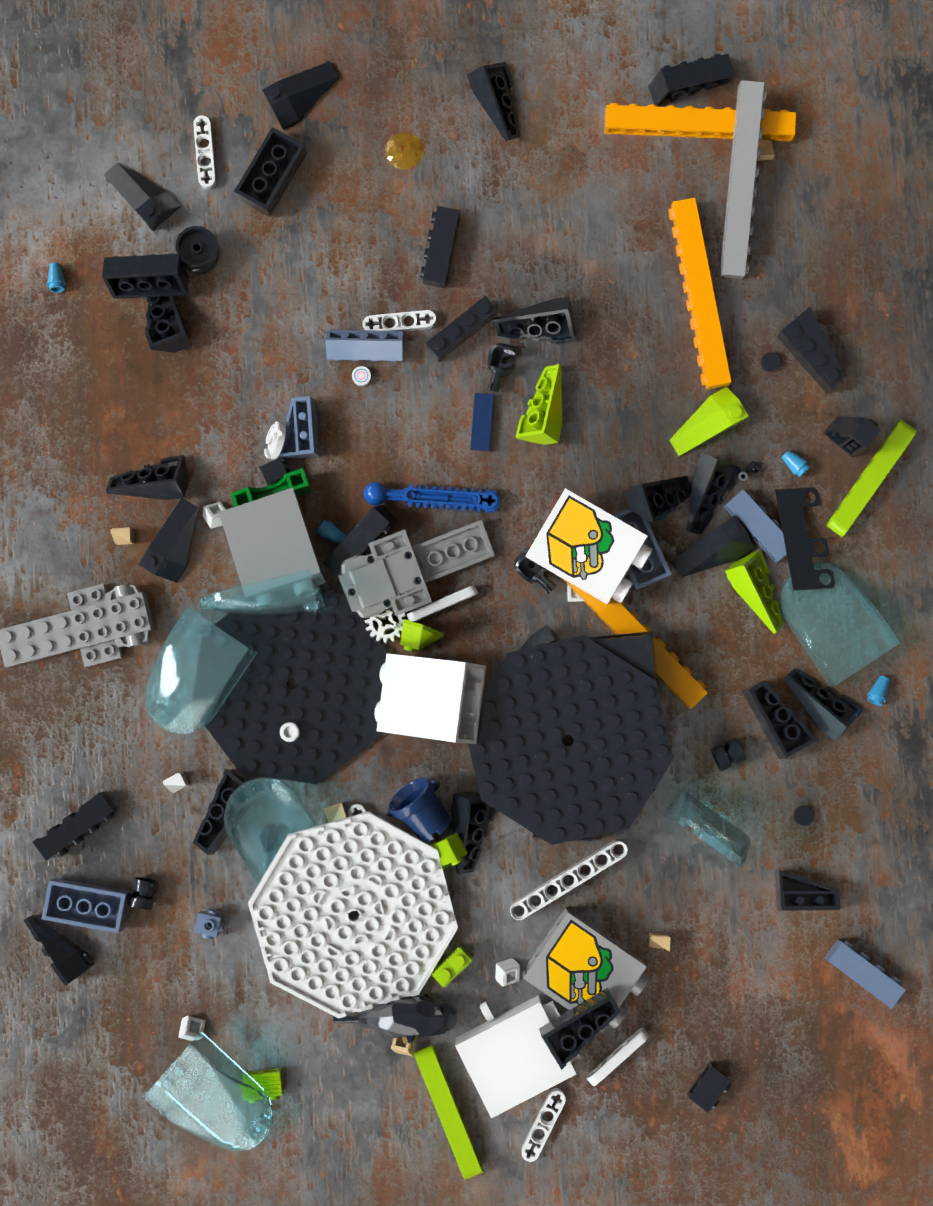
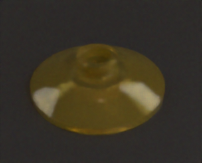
M402 132L395 134L388 140L385 154L388 162L393 167L407 170L415 167L420 162L423 149L420 140L416 136ZM406 146L407 150L401 151L400 148Z

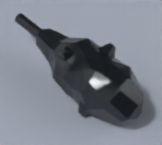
M424 994L423 996L391 1001L382 1006L362 1011L359 1015H346L342 1018L333 1016V1024L359 1023L361 1027L381 1030L393 1038L406 1037L407 1042L412 1043L415 1037L440 1035L452 1029L457 1023V1010L444 999L429 997L428 994Z

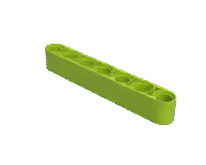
M903 420L898 422L827 522L826 526L841 537L845 535L918 430Z
M431 1045L414 1052L417 1064L464 1180L483 1173L481 1162L434 1046Z

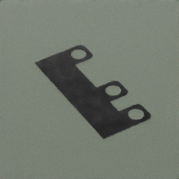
M815 488L775 489L793 591L833 588L835 586L833 572L830 569L815 570L812 557H826L829 555L827 540L825 538L808 537L803 507H816L819 505L817 490ZM806 492H812L815 495L813 503H808L804 499ZM819 541L824 544L825 550L823 553H817L814 550L815 542ZM822 573H827L830 576L831 582L828 585L820 582L819 577Z

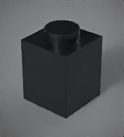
M277 458L259 467L268 486L278 482L285 474L291 471L287 461L283 462L281 458Z

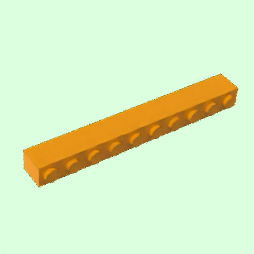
M611 103L606 105L604 134L733 139L736 110L730 107L723 109L705 107L700 109L694 106L677 108L675 105L659 107L654 104L648 106L630 104L624 106L619 103ZM765 109L764 119L760 120V128H763L761 139L792 141L795 136L796 112H790L789 110L775 112Z
M690 198L673 201L668 212L670 220H673L674 227H672L673 238H677L678 243L676 245V254L681 259L679 264L680 274L684 275L685 279L683 290L688 295V300H686L688 312L691 311L692 315L690 326L695 331L696 337L693 338L694 346L699 351L697 362L699 367L702 366L701 382L702 385H705L706 390L726 387L730 385L731 377L696 199Z
M562 578L615 634L652 631L646 624L642 626L637 621L639 617L632 610L629 612L624 607L626 604L623 601L619 603L612 598L609 605ZM653 637L657 677L688 709H692L708 693L705 690L707 688L706 685L699 679L696 681L691 676L693 672L686 665L682 667L678 663L680 659L672 651L669 653L664 648L666 645L661 639Z

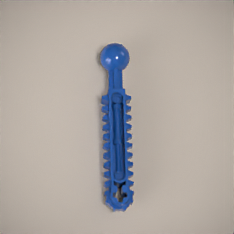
M371 482L364 488L363 492L366 502L373 506L381 505L385 500L403 501L404 504H408L410 509L415 504L417 509H419L420 505H423L424 509L431 505L432 510H434L435 506H438L439 510H442L443 506H445L447 511L451 507H454V510L457 511L459 507L462 509V512L469 508L470 512L476 509L477 513H480L481 509L485 513H494L501 506V497L496 491H489L488 489L484 493H482L481 489L478 490V493H475L474 488L470 492H467L466 488L460 492L458 487H456L455 491H452L451 487H448L447 491H445L443 486L439 490L436 489V486H433L431 490L428 488V485L421 489L420 484H418L417 488H414L413 484L410 483L409 488L397 490L386 489L380 482ZM490 497L492 501H495V503H492V506H488V502L480 504V498H482V501H487Z

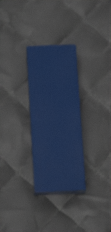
M475 393L470 448L472 451L489 452L494 394Z

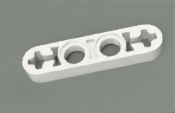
M201 115L195 118L193 124L198 180L202 188L210 190L215 187L217 182L212 125L208 117ZM201 122H205L206 124L204 126L205 134H202V130L200 128ZM203 139L209 140V145L206 148L199 146L200 141ZM205 157L211 159V163L208 166L201 165V160ZM204 171H207L210 179H212L209 180V184H206L205 181H203L206 180V174Z
M430 310L370 315L363 320L364 330L376 331L424 330L433 328L436 324V316ZM426 315L433 318V320H430V324H426V321H420V325H417L416 316H419L420 320L425 319ZM406 317H412L414 319V324L412 326H406L404 324V319ZM389 318L394 319L396 322L392 328L385 326V321ZM379 319H382L381 323L383 329H380L379 325L373 326V329H370L369 326H366L369 324V321H373L374 324H379Z
M472 585L406 615L409 621L416 622L479 593L476 586Z
M641 1027L594 1068L586 1077L591 1085L595 1086L639 1048L649 1038L648 1032Z
M552 1089L548 1093L522 1146V1157L528 1162H533L539 1157L565 1104V1094L561 1089ZM557 1094H560L561 1101L556 1102V1111L554 1108L550 1107L554 1102L552 1096H557ZM546 1111L552 1112L554 1115L553 1119L545 1121L542 1118L543 1113ZM542 1129L545 1132L544 1137L541 1139L535 1138L533 1135L534 1131ZM533 1141L536 1143L533 1148L535 1154L528 1156L526 1149L531 1148Z

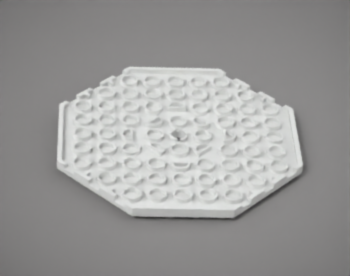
M365 812L288 834L248 902L270 983L337 1018L345 1017L347 1014L366 1011L374 1006L400 1000L408 996L419 995L458 929L438 850L371 812ZM357 910L359 917L355 920L348 917L349 913Z

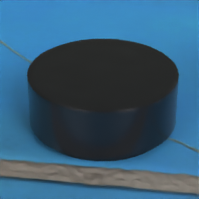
M774 352L766 353L760 361L762 369L766 372L775 371L780 366V357Z
M799 806L794 810L793 819L797 824L807 826L813 821L814 814L810 808Z

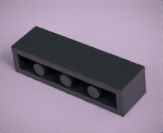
M437 206L436 212L432 213L431 223H434L433 230H429L427 241L430 242L429 249L425 248L424 260H426L425 267L422 266L420 278H423L424 285L446 288L460 210Z
M484 296L427 341V349L440 362L497 316V309Z

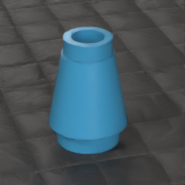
M51 263L49 265L47 287H49V291L54 293L63 292L66 287L61 264Z
M790 450L782 456V459L795 476L802 477L810 468V465L807 464L808 461Z
M326 520L322 522L316 532L320 535L319 537L338 544L346 537L332 522H327Z
M879 676L868 692L867 700L872 704L882 706L883 702H886L890 679L885 676Z

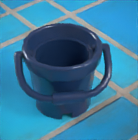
M422 777L402 787L392 797L386 812V816L400 819L424 842L433 840L432 834L435 832L439 835L442 834L451 822L450 816L434 793L440 787V782L437 780L430 782L428 778Z

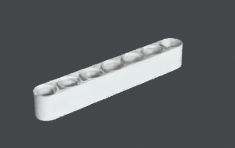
M614 840L514 901L510 906L511 916L516 920L525 919L624 858L628 851L627 846L621 840ZM617 844L623 846V851L620 854L613 852V848ZM601 854L607 857L604 864H598L596 861L597 857ZM582 865L590 866L588 874L580 873ZM566 875L574 877V881L569 885L563 882ZM550 885L557 887V892L553 895L547 893V887ZM534 895H538L541 898L540 903L537 905H533L530 902V898ZM518 905L524 908V912L521 915H516L513 912V909Z

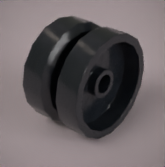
M191 226L179 233L175 249L188 272L202 275L215 268L219 260V249L216 238L210 230L202 226Z

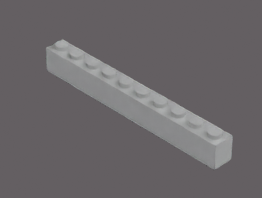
M741 80L738 85L719 277L742 279L749 271V262L746 261L747 255H750L751 243H748L749 236H752L753 224H750L751 216L753 217L755 212V205H752V201L757 193V186L754 185V181L759 173V166H756V160L760 158L761 147H758V140H761L763 128H760V120L764 119L765 109L762 108V101H765L767 89H764V82Z

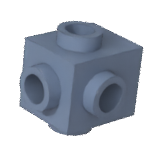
M208 909V912L201 910L197 915L194 932L202 934V937L207 939L217 937L220 933H223L226 921H223L224 915H220L217 910Z

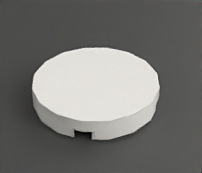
M276 421L268 431L266 437L268 449H264L265 457L275 460L282 450L286 435L284 423Z

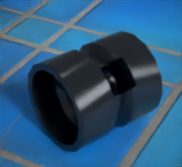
M736 738L726 741L725 746L718 745L710 749L721 772L731 768L732 763L737 765L746 761L745 753Z
M134 877L131 886L133 892L129 894L127 905L138 909L152 910L154 903L152 895L156 893L159 882L149 878Z

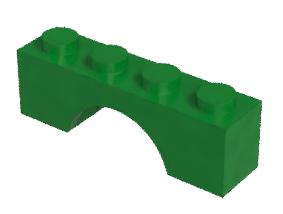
M301 468L285 474L281 480L272 485L261 488L246 487L232 492L230 495L234 507L290 488L294 489L297 497L312 493V489L304 469Z

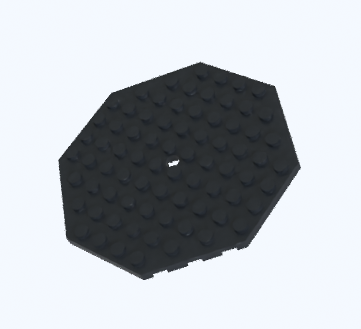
M318 591L316 594L306 598H297L296 594L293 593L281 597L282 604L266 611L259 610L258 606L252 607L248 600H246L203 632L192 710L240 774L318 784L383 734V732L377 731L378 722L375 719V708L381 700L383 684L380 680V669L386 662V654L389 653L380 641H376V636H370L372 630H366L368 625L356 611H351L347 598L342 593ZM291 678H295L298 682L295 689L288 687L287 682ZM288 722L295 723L300 729L299 737L292 742H287L280 736L282 725Z
M585 635L508 652L483 691L476 744H468L481 800L551 845L629 829L674 759L656 680ZM565 735L573 737L574 742L572 745L567 746L562 742Z

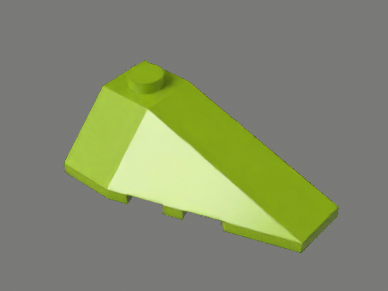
M560 364L544 368L535 387L537 391L533 399H529L527 403L529 408L526 414L522 415L519 420L515 438L542 445L559 442L562 429V366Z
M725 387L709 396L669 441L677 455L681 456L741 423L748 417V414L740 400Z
M757 550L734 562L725 572L736 592L774 634L785 624L779 602L774 600L773 590L775 588L768 579L767 573H770L768 564L761 550Z
M404 619L400 645L404 646L403 650L414 653L415 649L420 651L442 639L444 633Z

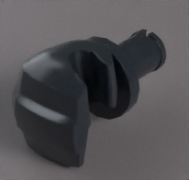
M498 343L490 348L487 370L492 375L487 390L499 393L502 378L505 375L509 376V371L515 368L514 364L506 363L508 359L518 356L519 352L515 346Z
M530 548L524 549L514 560L515 571L530 584L537 582L549 594L557 585L545 575L546 568H541V565L537 563L535 566L531 565V560L525 557Z

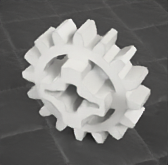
M391 606L385 609V613L365 620V623L370 625L366 630H372L370 636H377L376 641L378 642L383 638L384 643H387L389 638L394 642L395 636L401 637L399 632L402 631L404 621L402 618L406 615L405 613L398 615L399 623L393 620L394 611ZM388 618L391 624H386L384 627V624L380 620H386ZM373 621L378 623V631L375 630ZM391 629L395 630L391 634L385 635L387 631Z

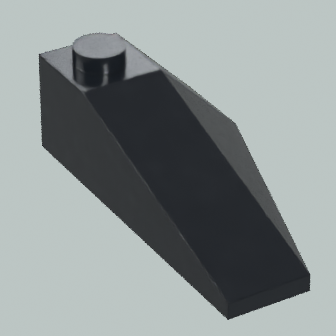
M185 456L166 457L161 459L159 464L153 466L147 464L144 465V469L137 472L130 470L111 477L106 492L107 494L163 500L184 498L188 488Z
M682 476L643 483L625 490L624 494L631 511L649 522H655L665 519L679 504L689 498L692 489L688 477Z
M734 515L670 563L680 577H685L739 560L754 549V546L747 531Z
M793 669L784 678L817 726L834 741L863 712L849 698L844 695L839 697L832 693L831 688L827 686L823 688L817 685L815 679L797 669Z
M33 915L24 920L34 939L43 944V954L52 959L51 967L65 986L94 965L92 963L93 959L88 952H84L80 947Z

